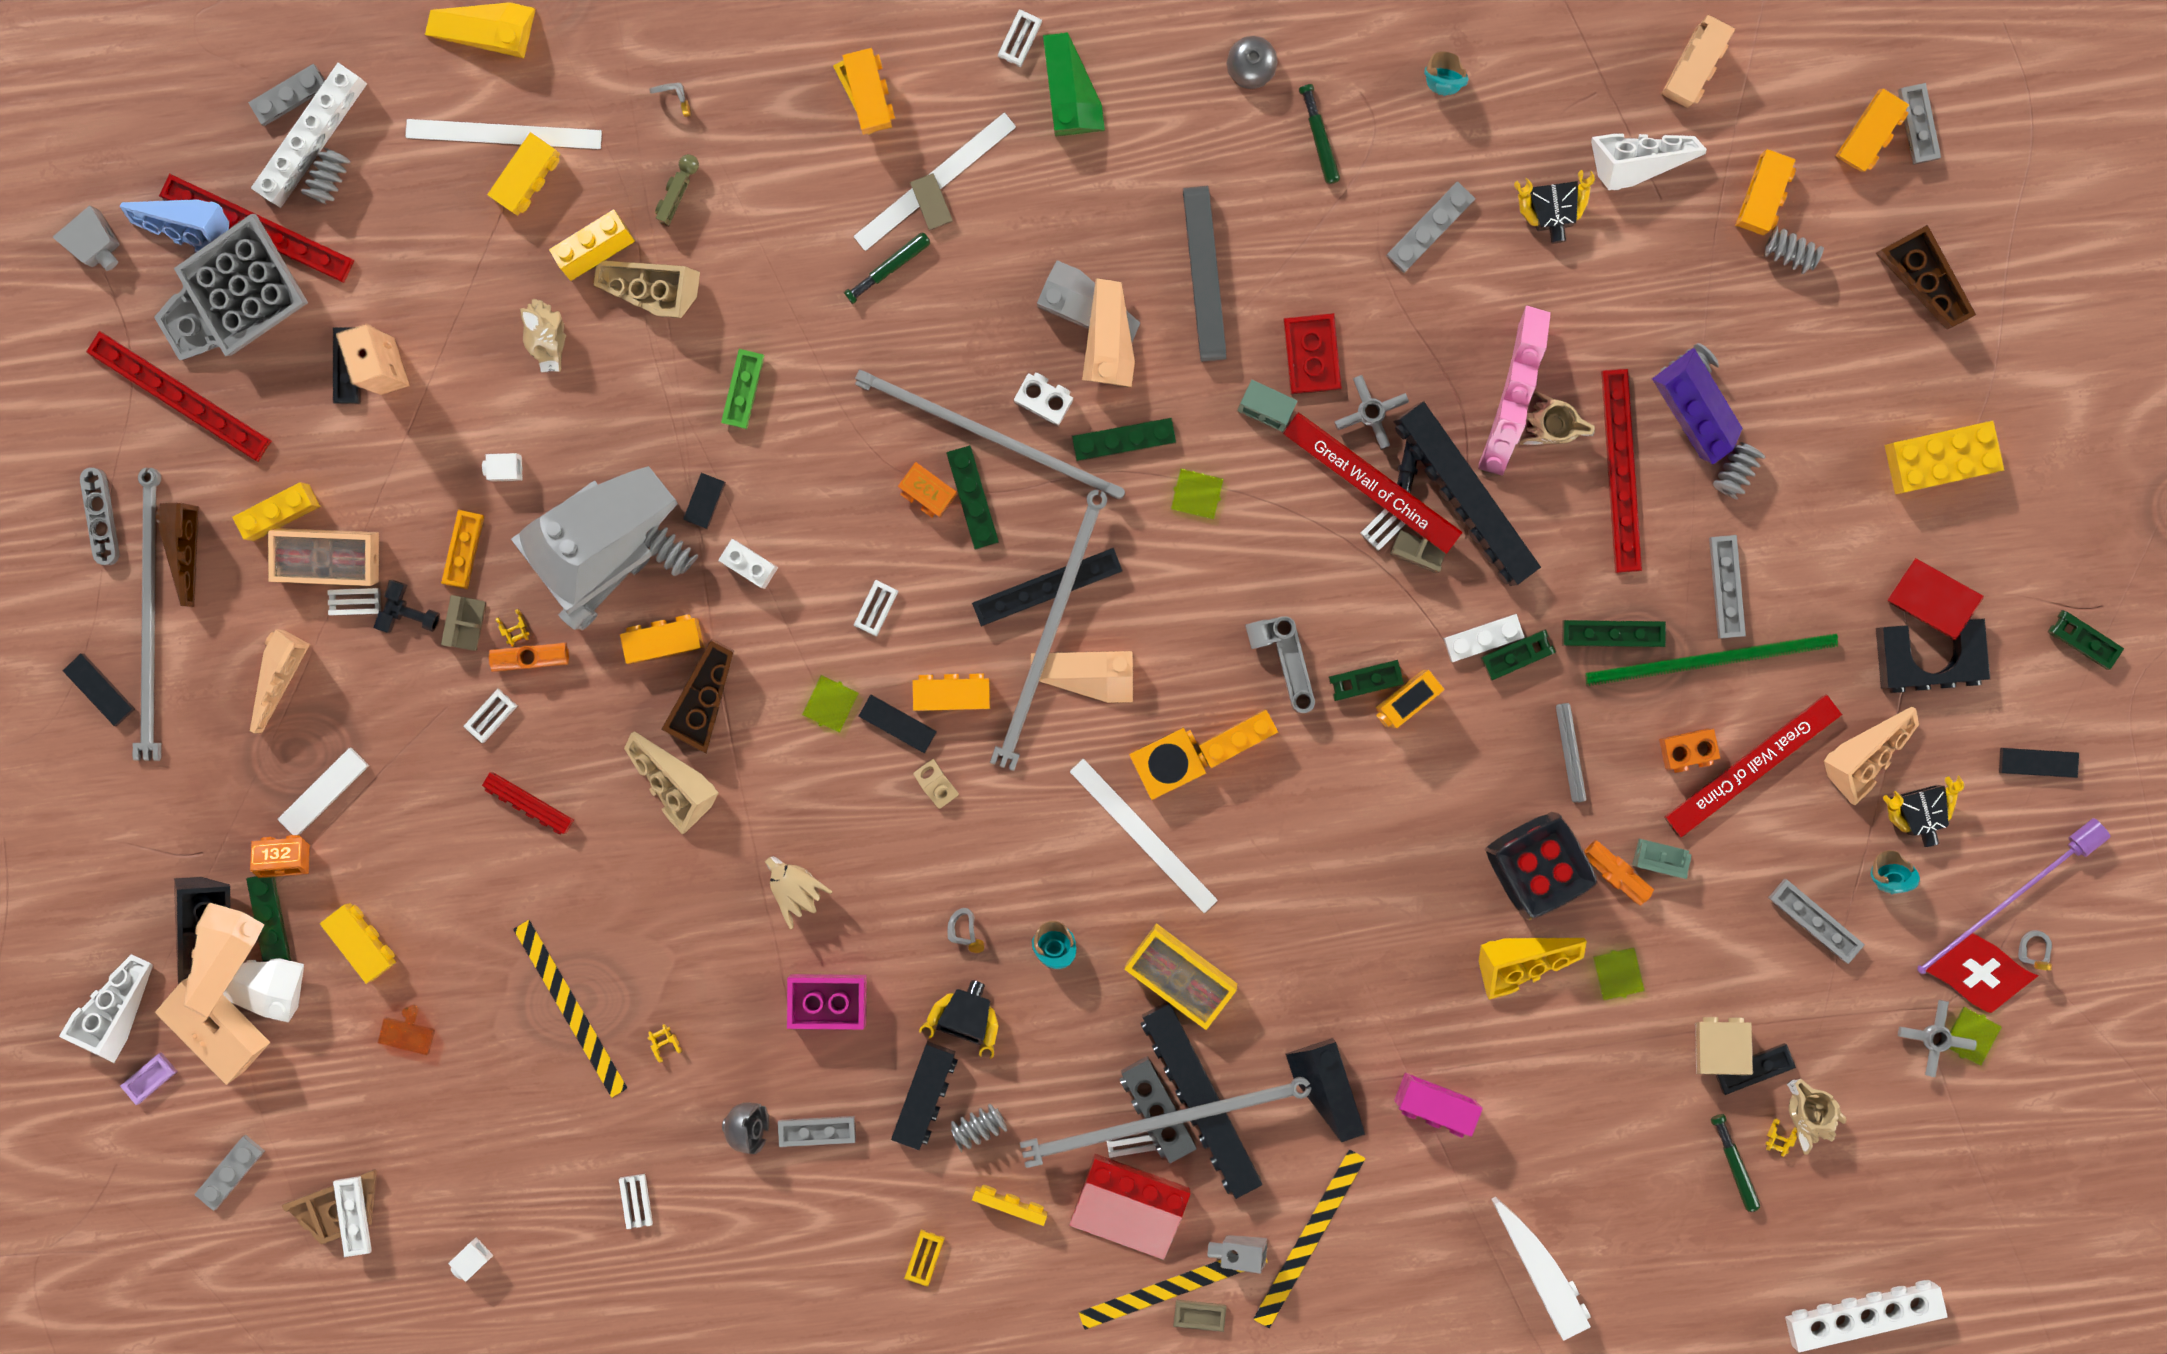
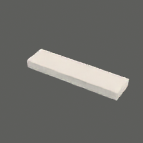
M349 748L278 820L292 835L299 836L369 765L352 748Z

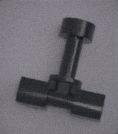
M389 580L384 595L387 601L384 610L378 612L373 628L391 633L395 620H400L404 616L421 622L423 629L433 632L438 624L440 613L430 609L423 613L406 607L407 603L402 599L407 584Z

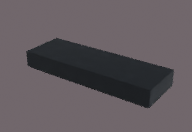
M333 327L334 404H360L361 387L352 383L337 337L338 333L357 327Z
M84 653L79 654L62 670L113 726H118L135 710L132 704Z
M870 694L859 714L860 718L924 754L937 733L936 730Z
M2000 748L1999 773L2078 778L2079 752Z
M1784 1043L1752 1055V1075L1716 1074L1722 1093L1727 1095L1795 1069L1796 1066L1787 1044Z

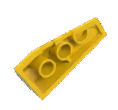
M509 2L430 10L425 35L524 58L536 9Z

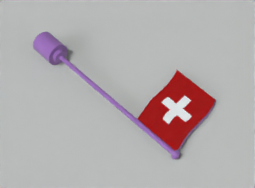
M2092 818L2068 837L2070 841L2068 844L2069 851L1923 966L1919 965L1918 972L1921 974L1928 972L1946 982L1978 1008L1989 1013L1995 1011L2039 975L2024 969L1997 946L1973 932L2073 853L2077 856L2082 854L2084 857H2087L2111 838L2109 832L2098 820Z

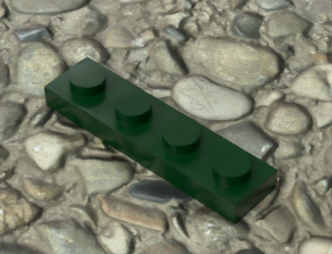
M1172 418L1072 436L1077 462L1176 443Z
M971 445L946 452L974 549L977 550L999 543Z
M1562 620V646L1666 647V621Z
M253 876L246 878L254 919L264 924L258 936L262 961L267 962L270 959L292 961L275 877L258 878Z

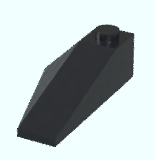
M204 877L174 878L178 984L191 974L193 958H191L192 951L195 949L197 939L195 934L196 927L207 905L212 903L231 909L230 884Z
M1331 1038L1286 1053L1293 1079L1304 1077L1308 1080L1310 1084L1307 1087L1303 1084H1299V1087L1303 1092L1305 1088L1311 1087V1091L1307 1096L1338 1139L1344 1142L1365 1135L1335 1040Z

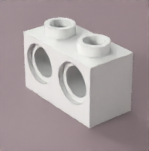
M1035 372L1034 376L1028 373L1014 398V403L1059 427L1073 401V397L1069 396L1071 391L1060 385H1057L1055 388L1047 384L1049 379ZM1032 385L1038 386L1041 389L1040 395L1037 398H1030L1026 394L1028 387ZM1057 397L1063 401L1061 409L1052 410L1048 404L1052 398Z
M731 539L718 560L764 589L778 569L777 566L734 539Z

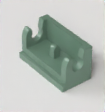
M1251 380L1237 411L1283 432L1297 400Z
M1638 839L1632 865L1687 879L1691 854H1689L1688 850Z

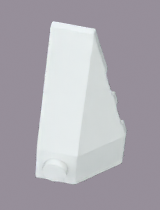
M1609 134L1592 137L1591 140L1598 177L1608 190H1619L1637 185L1706 154L1707 150L1695 136L1664 135L1662 139L1648 138V135L1639 134L1638 139L1624 138V134Z
M130 955L109 976V981L99 991L95 990L90 995L91 999L82 1008L78 1007L72 1013L59 1037L114 1063L128 1039L153 964Z
M270 959L267 962L247 960L246 963H242L223 995L231 1003L258 1015L289 1022L299 1005L304 964L284 959Z

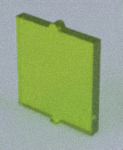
M1180 469L1177 485L1173 488L1175 494L1171 510L1214 520L1217 504L1221 501L1219 496L1223 479Z
M821 675L802 715L818 722L819 726L824 725L840 733L859 693L844 686L841 681L836 682Z
M1634 947L1620 951L1611 950V953L1593 957L1603 1000L1617 997L1626 998L1627 995L1645 991Z
M1963 1007L1950 1033L1955 1037L1976 1040L1975 1050L1951 1046L1949 1049L1958 1053L1960 1058H1967L1981 1066L2002 1027L1986 1019V1015H1979Z

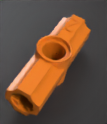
M567 643L489 650L491 672L568 665L570 658ZM528 650L532 651L535 656L531 664H527L524 660V654Z
M1594 840L1584 850L1589 863L1602 873L1601 876L1613 887L1623 891L1636 904L1641 906L1652 896L1654 889L1634 873L1635 870L1619 856L1613 855L1600 842Z

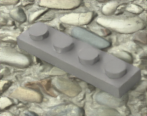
M1457 181L1386 256L1405 273L1476 198Z
M1737 535L1710 537L1709 544L1718 639L1746 636Z
M1784 879L1768 897L1847 964L1852 961L1865 945L1787 879Z

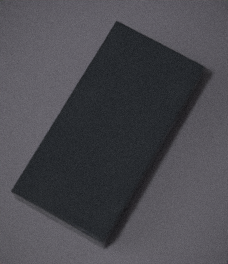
M701 473L683 520L708 529L726 482Z

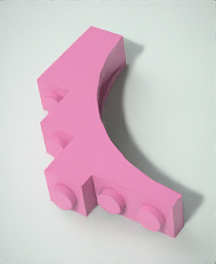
M1530 306L1525 307L1518 325L1514 351L1500 404L1479 462L1478 469L1503 476L1513 449L1519 442L1526 424L1527 408L1536 388L1538 367L1547 346L1551 312Z

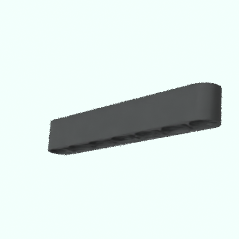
M1209 186L1183 188L1201 362L1225 360L1226 345Z

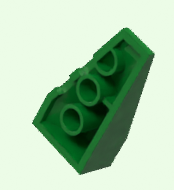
M1068 32L1043 35L1055 137L1105 131L1102 104Z

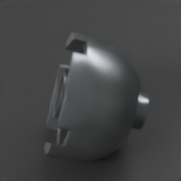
M1244 37L1237 41L1229 51L1227 59L1228 74L1243 88H1261L1275 75L1278 63L1276 51L1271 43L1262 37Z
M741 1103L732 1108L723 1120L722 1130L726 1141L734 1150L749 1154H757L761 1151L766 1142V1139H762L763 1129L765 1131L769 1130V1115L765 1106H760L761 1104Z

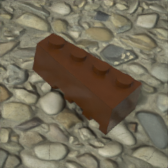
M1928 225L1876 252L1883 262L1946 329L1953 328L1976 315Z
M711 639L661 730L707 754L734 650Z

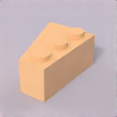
M1707 15L1694 30L1661 95L1686 108H1689L1694 102L1698 103L1705 91L1702 87L1706 80L1710 81L1717 69L1715 64L1725 54L1729 46L1727 43L1735 29Z

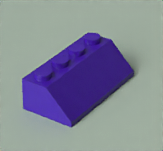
M1692 348L1653 377L1652 380L1699 457L1711 464H1715L1734 449L1743 428L1697 351Z

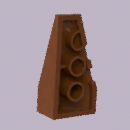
M160 503V509L156 512V521L159 524V532L180 606L194 607L199 506L184 503Z

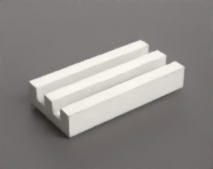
M1019 9L998 53V57L1004 58L1021 68L1042 24V19ZM1022 17L1026 18L1009 55L1006 53ZM1032 21L1035 24L1019 58H1016L1015 55Z
M1386 509L1360 533L1377 551L1405 525L1404 522L1400 521L1377 543L1375 540L1397 519L1396 516L1392 515L1370 536L1368 532L1389 512Z
M875 580L854 626L877 636L899 591ZM878 587H880L882 591L864 625L861 622ZM888 591L891 595L875 628L872 629L870 626Z
M380 588L327 590L330 608L328 615L378 614L381 611ZM374 594L375 598L336 600V595ZM375 604V609L336 610V605Z
M497 689L464 727L481 743H485L518 705L512 702L508 696H505L500 689ZM499 697L501 699L499 704L474 729L472 726ZM507 704V709L497 718V720L487 729V731L483 735H481L480 732L485 728V726Z
M1146 1135L1107 1141L1109 1158L1157 1150L1155 1146L1158 1145L1155 1135L1152 1137ZM1153 1140V1144L1113 1150V1147Z
M640 1174L619 1178L626 1229L645 1225L651 1226L653 1221L646 1175ZM636 1181H640L645 1220H641ZM627 1182H630L635 1221H632Z

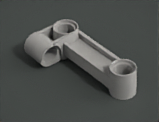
M650 558L630 572L633 575L637 574L648 563ZM629 573L570 615L563 609L558 614L559 617L572 629L584 630L597 617L598 614L594 610Z
M1284 616L1246 624L1251 649L1273 644V642L1276 643L1292 708L1299 713L1311 711L1315 705V698L1294 620ZM1280 621H1287L1290 624L1291 630L1287 635H1281L1278 632L1277 625ZM1301 694L1309 698V705L1305 709H1300L1296 705V699Z

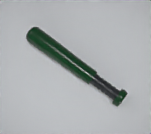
M1307 84L1299 88V93L1304 96L1308 109V120L1325 182L1327 184H1334L1340 180L1339 171L1321 114L1318 113L1315 98L1313 97L1314 86L1313 84Z
M919 233L870 272L865 280L852 288V290H845L844 294L854 304L857 301L856 298L868 290V288L875 283L881 282L927 248L931 243L930 239L925 233Z
M1724 1114L1716 1115L1711 1118V1123L1716 1126L1723 1142V1151L1744 1207L1748 1212H1755L1759 1210L1761 1205L1736 1144H1733L1727 1130L1726 1116Z

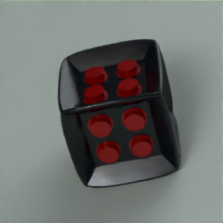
M1549 812L1546 815L1537 817L1499 837L1485 847L1490 864L1506 894L1519 911V914L1527 920L1540 917L1581 896L1598 883L1577 838L1568 824L1562 819V816L1556 812Z

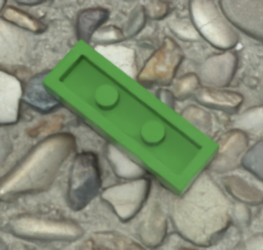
M743 349L738 350L721 421L722 424L747 429L765 355Z

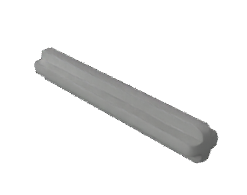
M1569 703L1556 705L1571 798L1574 803L1586 801V793L1571 706Z

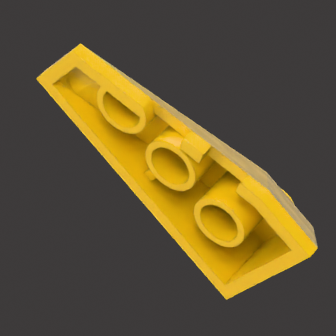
M1504 938L1482 944L1480 947L1479 965L1488 999L1512 994L1520 990L1518 985L1530 979L1534 983L1541 979L1540 976L1551 969L1558 971L1584 958L1586 939Z

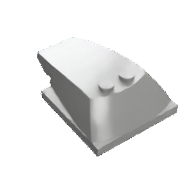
M250 214L174 268L183 284V289L179 294H174L154 318L179 361L216 347H220L225 356H232L308 302L258 216Z
M647 466L599 485L594 480L569 499L531 522L511 540L566 613L570 615L653 556L643 543L647 539L646 533L651 528H656L678 503L652 469Z

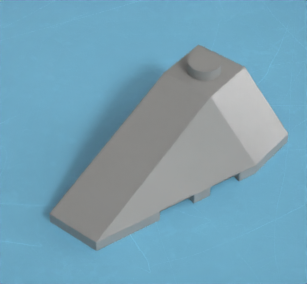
M1057 260L1037 302V308L1089 329L1095 282L1081 270ZM1126 310L1131 342H1133L1140 322Z

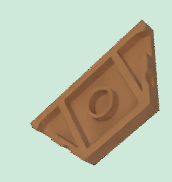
M376 1169L356 1176H361L368 1227L372 1225ZM334 1185L282 1205L285 1212L289 1211L299 1220L298 1223L305 1230L310 1231L312 1236L321 1245L341 1237Z

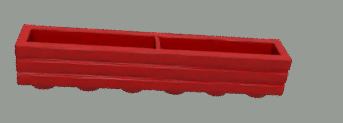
M489 772L482 784L485 788L484 791L487 793L498 795L499 800L505 803L507 801L510 802L514 809L518 811L522 809L526 812V816L532 819L534 817L539 819L541 825L545 827L549 825L553 828L552 831L559 835L561 833L566 834L574 821L571 817L494 772Z

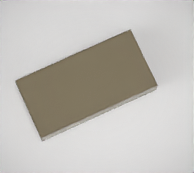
M934 173L910 182L929 231L953 222Z
M1176 1299L1173 1327L1224 1332L1226 1305Z

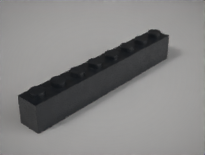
M1424 401L1418 403L1393 421L1397 426L1395 427L1397 434L1403 440L1406 439L1410 444L1412 455L1418 461L1421 460L1426 467V475L1432 481H1436L1441 488L1439 490L1441 496L1447 502H1451L1455 508L1454 514L1462 523L1465 522L1470 529V537L1474 542L1480 543L1485 550L1483 554L1488 562L1495 564L1499 570L1498 576L1503 583L1509 584V586L1519 585L1540 569V564Z
M1165 1002L1142 1014L1144 1021L1140 1024L1146 1036L1152 1035L1155 1041L1152 1048L1158 1059L1163 1057L1167 1066L1163 1069L1170 1082L1175 1080L1179 1088L1175 1092L1181 1104L1186 1102L1188 1107L1192 1108L1220 1101L1171 1004ZM1226 1112L1190 1121L1193 1127L1198 1125L1202 1133L1198 1137L1204 1149L1210 1148L1213 1154L1210 1160L1216 1172L1222 1171L1225 1179L1221 1182L1227 1194L1233 1193L1235 1199L1263 1185Z

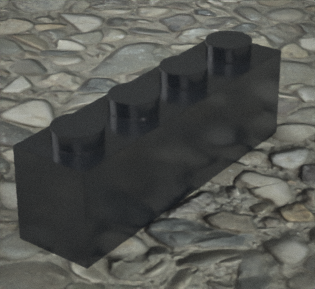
M927 1041L893 1132L892 1141L916 1150H920L922 1144L927 1145L932 1132L927 1128L930 1120L936 1121L941 1107L936 1106L939 1096L945 1097L949 1086L945 1079L948 1072L953 1074L958 1059L953 1058L956 1051Z

